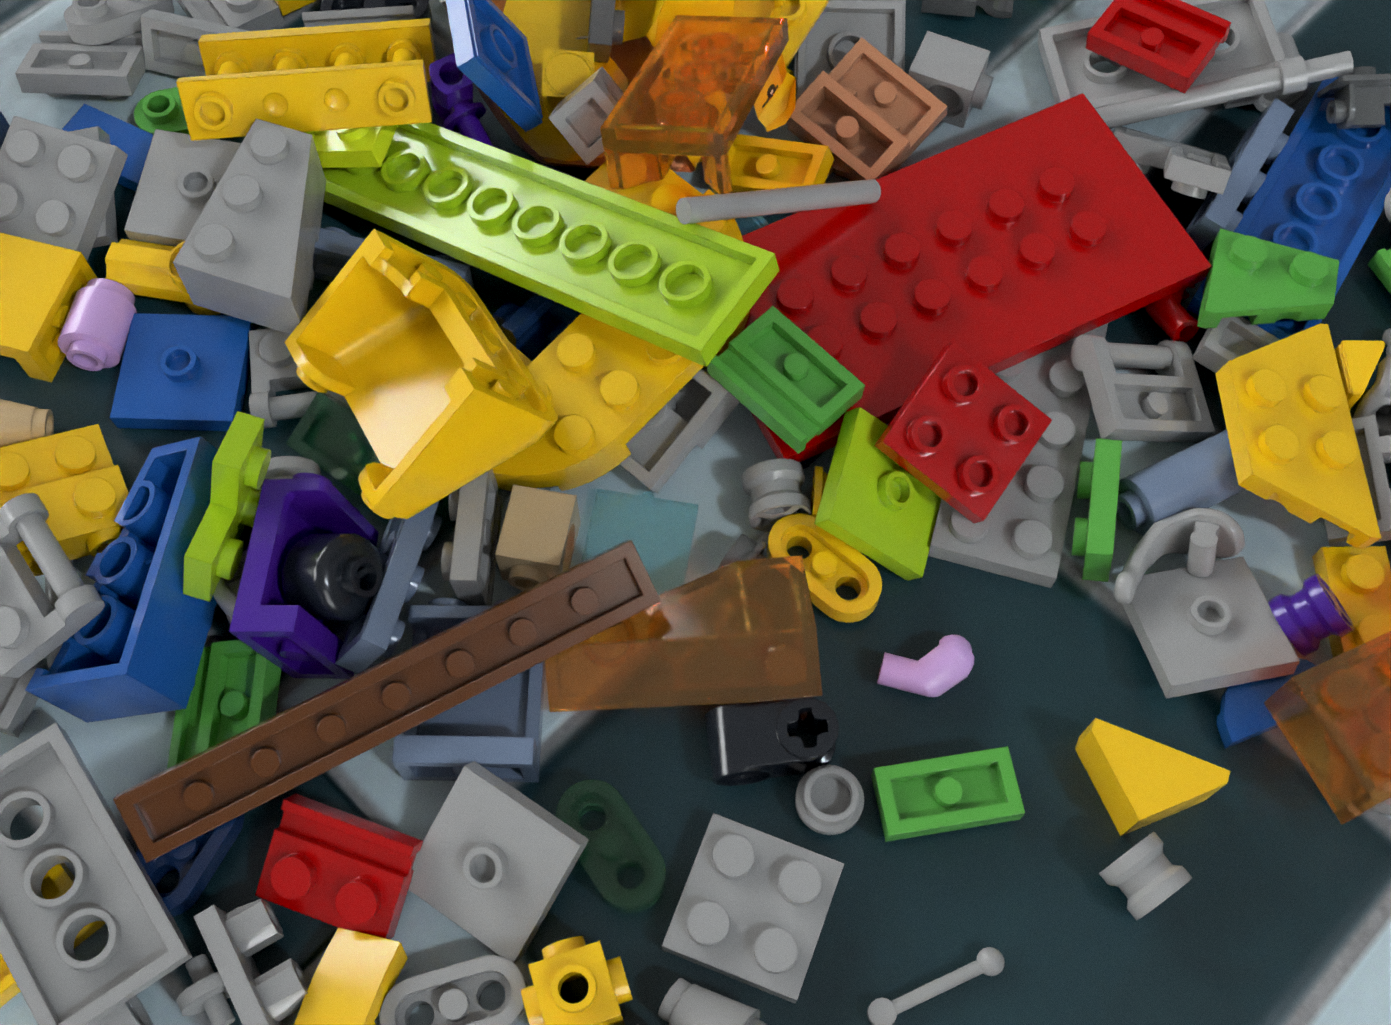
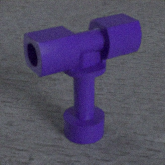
M455 53L431 63L429 73L433 117L436 124L453 132L459 131L461 135L493 146L479 121L486 113V108L481 102L473 103V82L457 68Z

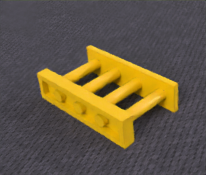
M430 18L205 34L201 35L198 45L206 76L182 77L176 81L191 141L245 137L256 118L301 132L432 122V113L427 82H430L429 66L436 61Z

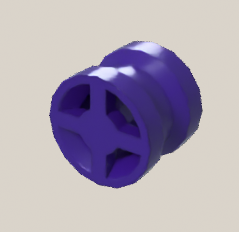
M1317 573L1305 579L1302 589L1290 596L1278 594L1268 601L1270 609L1281 629L1298 652L1305 657L1318 650L1321 640L1331 635L1343 637L1354 631V626L1344 607L1328 584Z

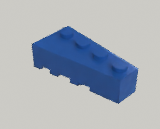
M199 436L152 448L114 520L124 527L118 539L111 542L102 553L96 554L86 573L87 577L95 581L93 586L104 601V609L63 643L49 671L36 668L25 691L87 723L187 708L217 603L214 594L210 602L183 594L184 555L210 504L212 461L218 451L217 448L204 438Z

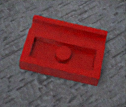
M1113 0L1087 33L1085 49L1185 94L1213 58L1219 44H1223L1228 38L1231 22L1181 0Z
M296 793L283 799L281 810H284L280 826L274 830L255 896L338 928L392 939L395 935L414 870H412L416 854L421 850L423 840Z

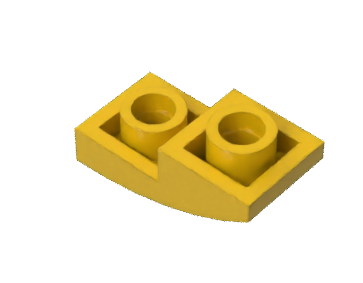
M338 928L313 975L307 990L308 993L302 1001L294 1025H376L374 1021L381 1010L382 1003L394 986L408 959L401 942Z

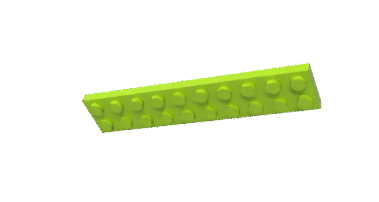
M432 123L398 125L381 167L323 168L326 178L324 202L705 367L709 365L780 271L775 253L696 223L682 224L675 215Z

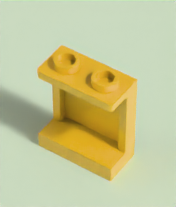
M0 232V355L16 359L31 378L52 383L66 356L57 343L76 292L86 287L89 280L97 278L82 252Z

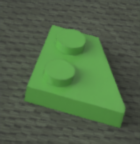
M1220 228L1212 244L1209 259L1212 267L1206 276L1197 326L1205 329L1217 328L1222 318L1248 316L1252 325L1275 323L1280 319H1293L1295 321L1325 319L1335 300L1339 260Z

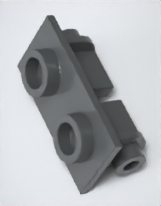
M1371 66L1354 67L1352 74L1339 76L1338 79L1317 92L1318 98H1334V100L1328 103L1326 118L1328 123H1336L1339 129L1377 128L1385 125L1384 106H1390L1391 121V73L1376 74V68Z

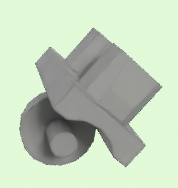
M259 899L237 907L228 913L212 905L193 916L218 972L214 973L206 954L198 955L186 962L185 966L193 984L179 994L176 999L182 1015L191 1016L206 1011L212 1025H230L235 1021V1017L227 1002V999L231 998L242 1025H284L282 1020L301 1007L302 1001L308 993L309 984L297 962L291 958L262 975L256 966L252 955L284 937L283 929L270 904L263 899Z

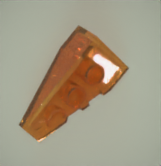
M802 555L739 560L729 563L691 582L659 594L661 602L545 660L549 712L749 703L822 696L817 629Z

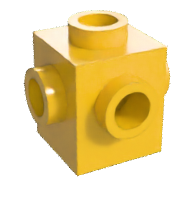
M583 936L563 939L542 949L543 960L528 964L533 985L522 988L521 995L529 1025H625L619 1004L633 1000L620 956L606 960L600 941L586 945ZM580 977L584 978L589 986L586 997L574 1004L565 1002L561 998L560 993L562 984Z

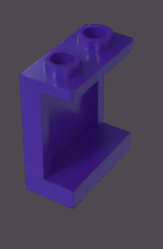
M297 473L293 475L292 479H264L229 632L271 663L281 668L292 678L349 679L354 676V672L335 664L343 641L327 629L329 620H316L301 606L288 603L282 588V568L286 555L293 545L310 534L355 533L370 540L376 546L379 532L333 486L329 479L314 473Z

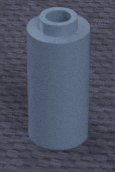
M1227 430L1120 479L1116 515L1123 526L1129 530H1135L1144 536L1155 522L1189 509L1210 508L1245 491L1246 489L1238 485Z

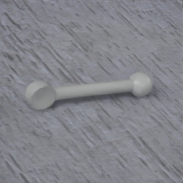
M983 948L979 951L975 961L891 1001L887 998L875 999L867 1010L868 1021L871 1025H892L898 1014L981 974L987 976L998 975L1004 968V957L996 948Z

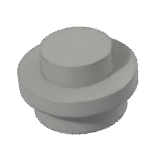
M822 765L807 772L800 780L795 794V806L800 819L811 830L824 835H836L846 832L857 823L864 807V793L861 784L851 772L835 765Z

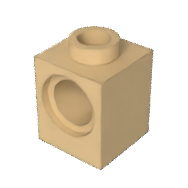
M513 485L495 552L502 580H507L513 587L525 591L570 568L581 523L577 495Z

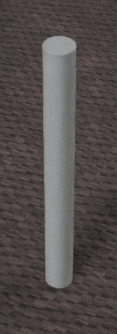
M875 179L686 197L678 200L676 215L680 223L693 224L871 204L879 200L881 188Z

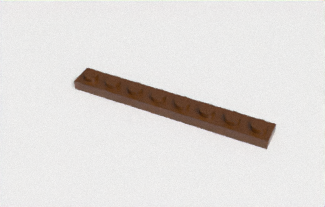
M627 539L118 793L113 798V801L146 863L661 602L632 540Z

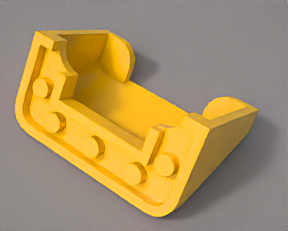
M376 229L371 231L285 341L293 360L298 366L296 373L308 387L320 393H327L328 390L344 396L380 461V463L372 462L367 464L360 472L358 481L362 489L361 497L369 509L386 519H393L394 517L408 519L541 440L558 420V415L471 285L444 264Z

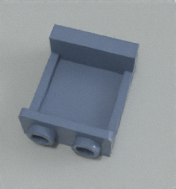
M435 598L430 600L428 605H410L408 621L413 629L412 647L493 606H467L465 602L454 598ZM507 599L498 600V601H496V602L493 604V606H495V605H497V604H499V603H501V602H503V601H505V600H507ZM546 660L403 732V735L395 736L392 763L403 780L456 781L463 767L475 761L505 782H539Z

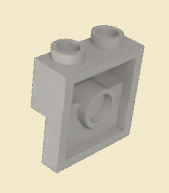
M704 366L626 444L631 455L621 462L620 465L650 490L658 493L695 445L701 449L704 448L740 401L708 374V366Z

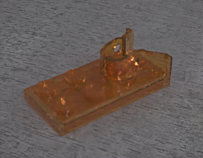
M676 15L600 128L611 189L623 190L644 183L662 180L667 175L675 157L681 155L702 157L705 183L710 184L718 194L733 193L729 149L789 41L787 18Z

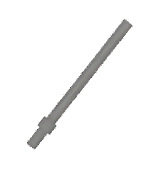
M1350 51L1305 61L1302 56H1296L1276 61L1274 68L1192 86L1185 94L1174 90L1096 108L1095 110L1109 129L1273 91H1277L1282 96L1304 91L1309 83L1352 74L1354 69L1353 57Z

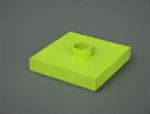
M861 407L845 412L814 524L905 580L922 578L941 498L874 446L888 425Z

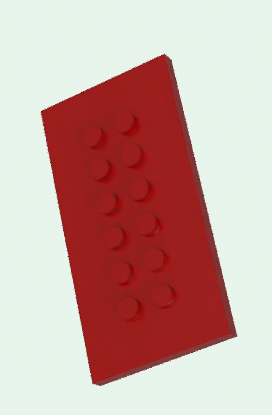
M1081 93L876 179L881 188V196L876 203L800 211L742 235L743 242L775 253L780 270L750 309L744 330L774 306L865 384L862 398L847 411L861 407L886 424L895 417L943 347L953 341L996 374L1204 280L1212 265L1086 96ZM751 412L776 458L793 459L798 462H802L835 447L845 415L844 413L819 436L815 435L806 443L805 449L798 454Z

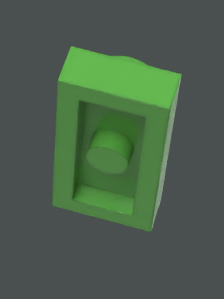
M1096 438L1093 462L1080 461L1077 499L1089 500L1088 518L1075 517L1071 555L1084 556L1082 580L1108 582L1114 551L1122 440Z
M1008 746L876 767L871 774L885 842L1020 820L1025 814Z

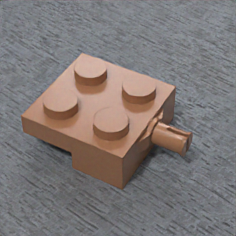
M861 37L829 74L822 71L796 100V107L787 121V127L790 132L804 143L829 147L834 161L827 178L833 172L836 175L848 178L850 181L876 180L900 168L947 115L948 106Z

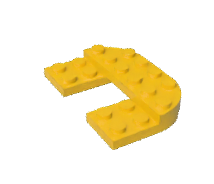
M631 138L585 180V182L677 216L676 204L680 198L716 195L710 189L704 194L699 192ZM735 219L696 223L743 241ZM749 312L718 351L717 356L728 349L729 342L744 330ZM583 313L561 332L533 361L511 343L558 415V420L541 440L493 468L499 489L512 492L513 485L531 488L558 486L561 491L582 486L605 475L631 455L626 444L704 366Z

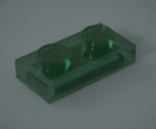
M318 392L286 443L305 458L319 464L322 470L360 496L362 493L358 481L360 472L369 463H380L352 410L326 393Z

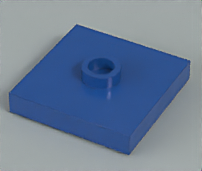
M445 0L457 68L525 132L543 123L527 37L491 0Z
M134 313L110 413L111 421L117 428L228 431L237 411L242 412L250 369L249 331L257 330L256 324L233 316Z

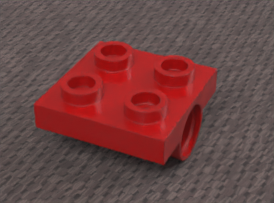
M953 341L943 347L874 446L975 524L986 519L1052 419Z

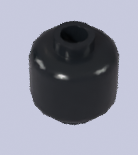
M310 534L297 541L287 553L282 568V588L290 605L301 606L316 620H357L368 613L373 597L381 587L384 565L379 551L370 540L358 534Z

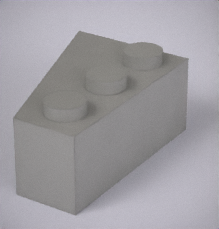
M255 119L173 261L194 305L287 334H291L305 317L309 290H313L315 273L312 265L315 242L319 241L326 178L311 134Z

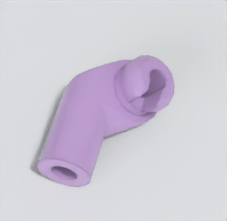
M951 634L940 639L939 645L918 661L885 652L877 684L926 697L941 696L968 677L974 666L975 657L972 647L964 637Z

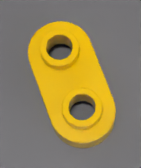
M794 513L779 519L771 528L768 536L767 558L771 560L770 566L828 617L844 623L858 622L868 617L876 608L882 591V579L877 567L858 550L815 525L816 517L812 515ZM794 546H801L810 555L804 559H795L788 554L787 550ZM840 586H850L856 590L858 597L852 600H845L837 594L836 589Z

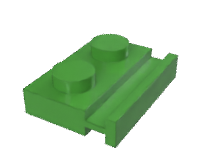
M774 306L730 341L728 349L719 356L715 355L708 365V374L798 454L805 449L806 443L815 435L819 436L859 401L865 388L864 383Z
M240 639L212 642L210 647H204L195 676V685L191 691L187 708L176 710L167 769L275 716L281 668L271 663Z

